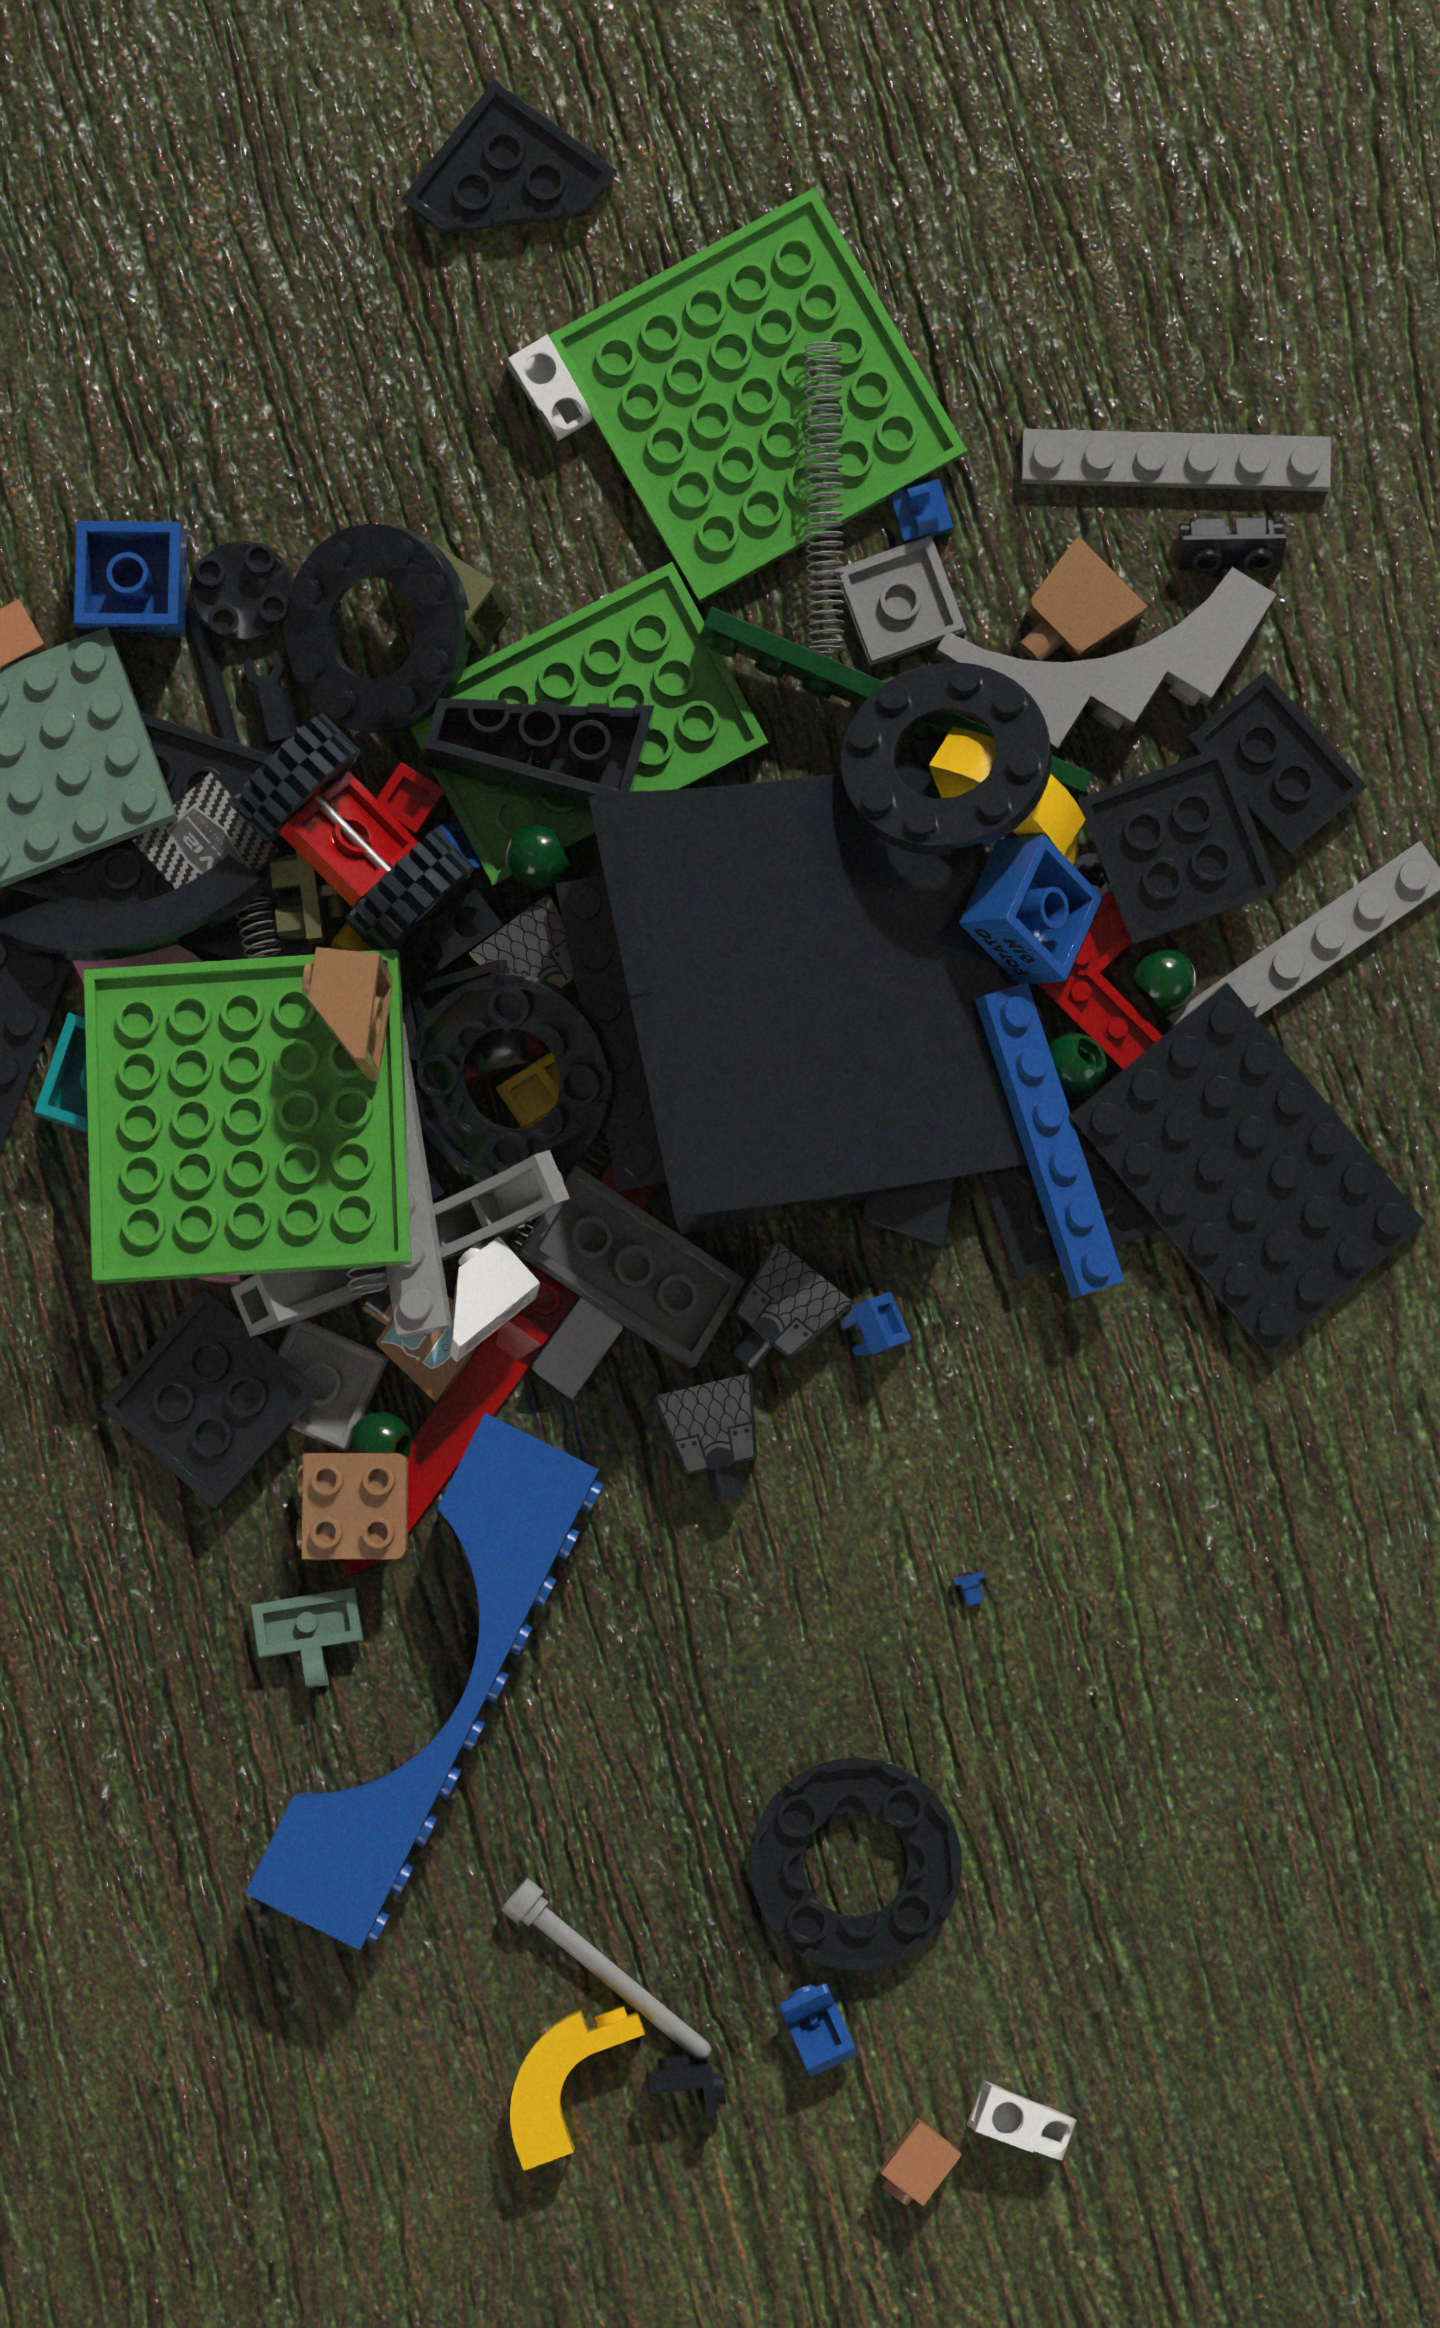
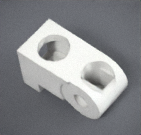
M548 334L508 358L506 364L516 382H519L532 406L537 408L542 420L556 441L563 439L593 421L583 396Z
M983 2080L967 2126L975 2132L1033 2153L1035 2151L1062 2160L1077 2120Z

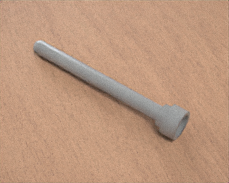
M528 1877L523 1881L501 1908L504 1914L516 1924L521 1920L527 1926L531 1923L537 1926L694 2059L705 2060L709 2057L711 2047L704 2038L546 1907L548 1901L541 1896L544 1891Z

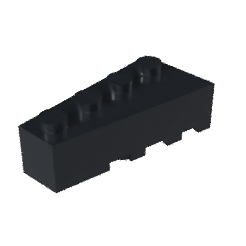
M438 698L424 745V765L591 811L588 796L606 792L633 791L652 726L654 705H635V708L609 707V704L588 703V706L556 705V702L535 701V704H507L506 700Z

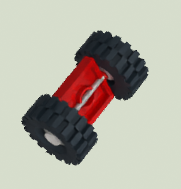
M322 713L317 718L311 719L306 726L303 725L296 731L293 737L288 738L274 754H271L264 761L265 763L249 777L250 780L239 789V793L234 796L230 806L267 843L273 842L281 835L352 908L354 907L347 915L345 922L372 950L387 951L389 949H397L447 902L448 898L468 879L475 866L439 830H434L421 843L418 842L349 771L346 772L360 756V750Z

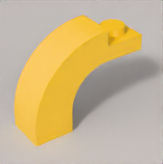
M952 727L929 764L942 798L956 797L973 790L989 775L996 760L995 739L974 731ZM1050 774L1047 787L1037 806L1013 832L1018 837L1044 834L1073 865L1080 848L1076 835L1083 825L1085 817L1071 794Z
M624 2006L610 2010L594 2017L597 2026L588 2029L582 2010H579L556 2022L535 2042L520 2067L514 2083L510 2104L512 2138L523 2171L574 2153L575 2147L561 2108V2091L564 2081L574 2066L587 2056L645 2035V2029L638 2011L627 2015Z

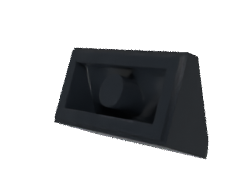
M580 1296L529 1369L573 1400L625 1326Z

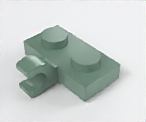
M355 1587L251 1605L259 1658L301 1652L305 1685L308 1688L329 1685L323 1652L324 1647L364 1641Z

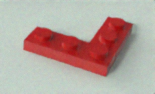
M1109 891L1102 897L1066 981L1036 983L1035 985L1085 1036L1093 1038L1104 1050L1105 1056L1121 1071L1162 1035L1100 974L1130 945L1111 892Z

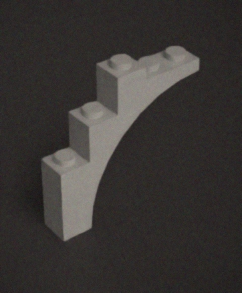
M1232 567L1210 597L1177 626L1143 645L1104 658L1065 663L1022 660L982 649L947 631L936 649L934 659L941 663H969L991 668L1005 674L1020 684L1036 701L1045 718L1049 731L1052 756H1055L1087 705L1095 710L1092 716L1104 726L1114 731H1119L1122 726L1130 732L1162 681L1171 685L1169 692L1185 704L1195 706L1199 702L1207 707L1269 609L1276 593Z
M550 1150L535 1154L479 1184L433 1204L442 1262L464 1254L479 1242H483L487 1246L498 1236L504 1239L524 1228L525 1223L570 1199L563 1183L562 1175L555 1164ZM386 1266L373 1269H357L350 1272L349 1275L355 1277L377 1272L386 1273L385 1276L380 1278L358 1279L350 1283V1285L359 1286L378 1282H386L389 1285ZM350 1268L255 1274L231 1288L250 1337L345 1306L365 1295L351 1294L349 1292L351 1287L347 1284L352 1278H349L346 1274L351 1270ZM374 1288V1289H354V1290H352V1291H354V1292H362V1291L375 1290V1289H377V1288Z

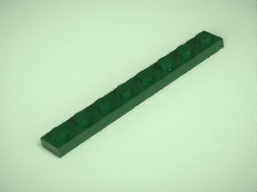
M711 607L699 634V637L708 640L706 645L711 650L727 657H735L736 653L756 661L754 667L769 676L783 678V675L786 674L802 681V688L817 697L830 699L831 695L850 702L849 708L855 713L874 692L886 684L883 681L714 607ZM956 713L948 714L937 720L925 719L918 722L914 730L911 729L905 734L917 740H925L926 736L943 743L954 726L994 738L987 727ZM1052 756L1050 774L1077 801L1085 793L1093 773Z

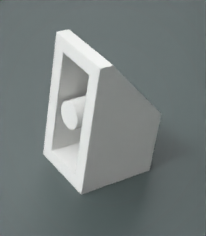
M499 1236L487 1246L483 1242L475 1244L458 1261L461 1266L458 1269L455 1283L453 1328L450 1343V1356L456 1362L537 1297L540 1282Z

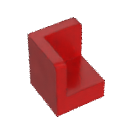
M400 762L377 797V800L420 842L425 835L423 827L445 795V790Z

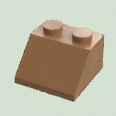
M316 947L314 963L306 962L302 980L303 994H309L308 999L311 1006L314 1007L324 1024L366 1078L371 1081H379L394 978L380 954Z

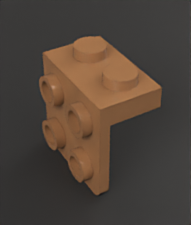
M303 1453V1465L299 1466L297 1474L298 1494L302 1497V1518L298 1519L296 1530L297 1545L299 1549H302V1559H402L408 1550V1459L398 1453Z

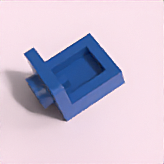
M821 1984L817 1987L814 1985L801 1987L792 1992L788 2000L779 2004V2009L810 2077L859 2056L827 1984Z

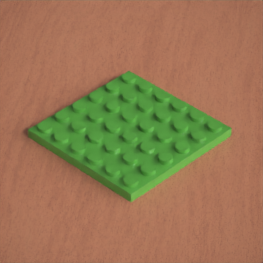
M815 187L548 335L583 396L593 417V422L698 604L705 602L808 544L805 538L810 534L805 528L810 524L805 521V518L811 514L805 511V508L810 505L805 501V498L809 496L805 489L810 485L805 482V479L810 475L805 472V469L809 467L805 463V459L809 457L805 453V449L809 447L805 443V439L810 436L805 434V430L809 427L805 424V420L808 418L805 410L809 407L804 402L809 397L804 394V391L808 389L804 384L808 379L804 372L809 368L804 365V362L808 359L804 355L806 351L804 349L805 345L813 342H834L842 346V350L838 352H807V356L810 357L822 355L842 357V360L836 362L814 360L807 362V365L811 367L820 365H839L842 367L841 370L834 372L816 370L807 372V375L811 377L818 375L842 376V379L839 381H818L812 379L807 382L812 387L825 384L842 386V389L837 391L814 389L807 391V394L811 396L822 394L841 395L842 399L824 401L811 399L807 401V404L811 406L839 404L843 406L842 409H810L807 413L812 416L840 414L843 417L838 420H819L813 418L808 420L807 423L810 425L836 423L841 424L843 427L836 430L812 428L807 433L811 435L838 433L842 434L843 437L834 440L811 438L807 442L812 445L839 443L843 447L839 449L811 448L807 452L813 455L840 453L843 457L838 459L813 457L808 459L807 462L811 464L835 462L841 463L843 466L835 469L812 467L807 471L812 474L825 472L843 474L840 478L812 477L808 479V482L813 484L823 482H839L843 484L839 488L811 487L808 489V492L813 494L821 492L842 493L843 496L838 498L814 496L809 498L808 501L811 503L841 502L843 506L835 508L813 506L808 508V511L812 513L836 511L842 512L843 516H813L808 518V521L813 523L839 521L844 524L889 499L892 494L916 484L967 455V448ZM830 344L811 345V346H808L807 348L810 349V348H813V347L824 346V345H830ZM820 348L815 350H834L838 348ZM818 358V359H839V358ZM825 367V368H819V369H838V368H835V367ZM822 377V379H835V378H837V377ZM820 387V388L829 389V388H839V387ZM819 397V398H838V397ZM826 406V407H822V408H836V407H835V406ZM823 416V417H825V418H834V417H838V416ZM821 426V427H839V426ZM820 436V437H838V436ZM827 445L824 447H835V445ZM822 465V466H839V465ZM812 526L808 530L817 533L832 531L837 527ZM814 535L809 537L808 540L814 541L821 536Z
M398 949L359 951L380 954L394 978L379 1081H371L366 1078L324 1024L314 1007L311 1006L308 999L309 994H303L302 980L306 962L314 963L315 954L84 970L92 1281L95 1284L412 1264L401 962Z

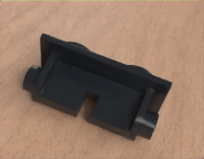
M1272 517L1236 518L1235 534H1226L1225 519L1189 518V523L1179 524V544H1182L1179 570L1211 572L1217 569H1231L1233 567L1235 569L1263 571L1269 568H1282L1286 544V534H1283V522H1273Z

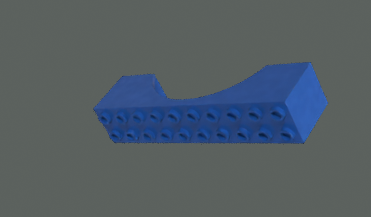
M484 1413L437 1507L452 1526L465 1550L477 1588L479 1637L474 1665L463 1696L452 1716L438 1735L420 1753L396 1770L374 1781L346 1790L327 1793H297L294 1795L245 1894L358 1950L362 1948L365 1940L376 1943L391 1913L382 1908L390 1891L400 1895L415 1865L406 1860L413 1843L424 1847L438 1819V1816L429 1811L437 1795L445 1799L449 1797L462 1770L453 1765L461 1747L469 1751L472 1750L485 1724V1721L477 1718V1715L485 1699L495 1704L509 1676L508 1673L500 1670L509 1651L519 1656L533 1628L524 1623V1620L532 1604L543 1607L556 1579L547 1574L556 1556L566 1561L580 1533L571 1528L579 1510L590 1513L604 1485L594 1480L599 1469Z

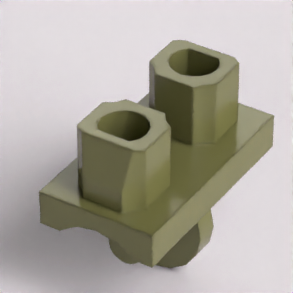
M297 851L296 854L270 860L269 867L273 890L300 887L302 906L275 909L279 938L307 939L310 945L326 944L321 901L328 902L329 918L339 919L345 917L344 898L326 880L325 885L319 886L318 872Z

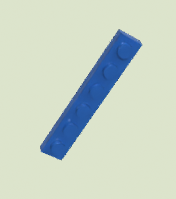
M1024 983L975 999L1071 1298L1124 1282L1125 1280L1074 1123L1069 1117L1071 1114L1029 984Z

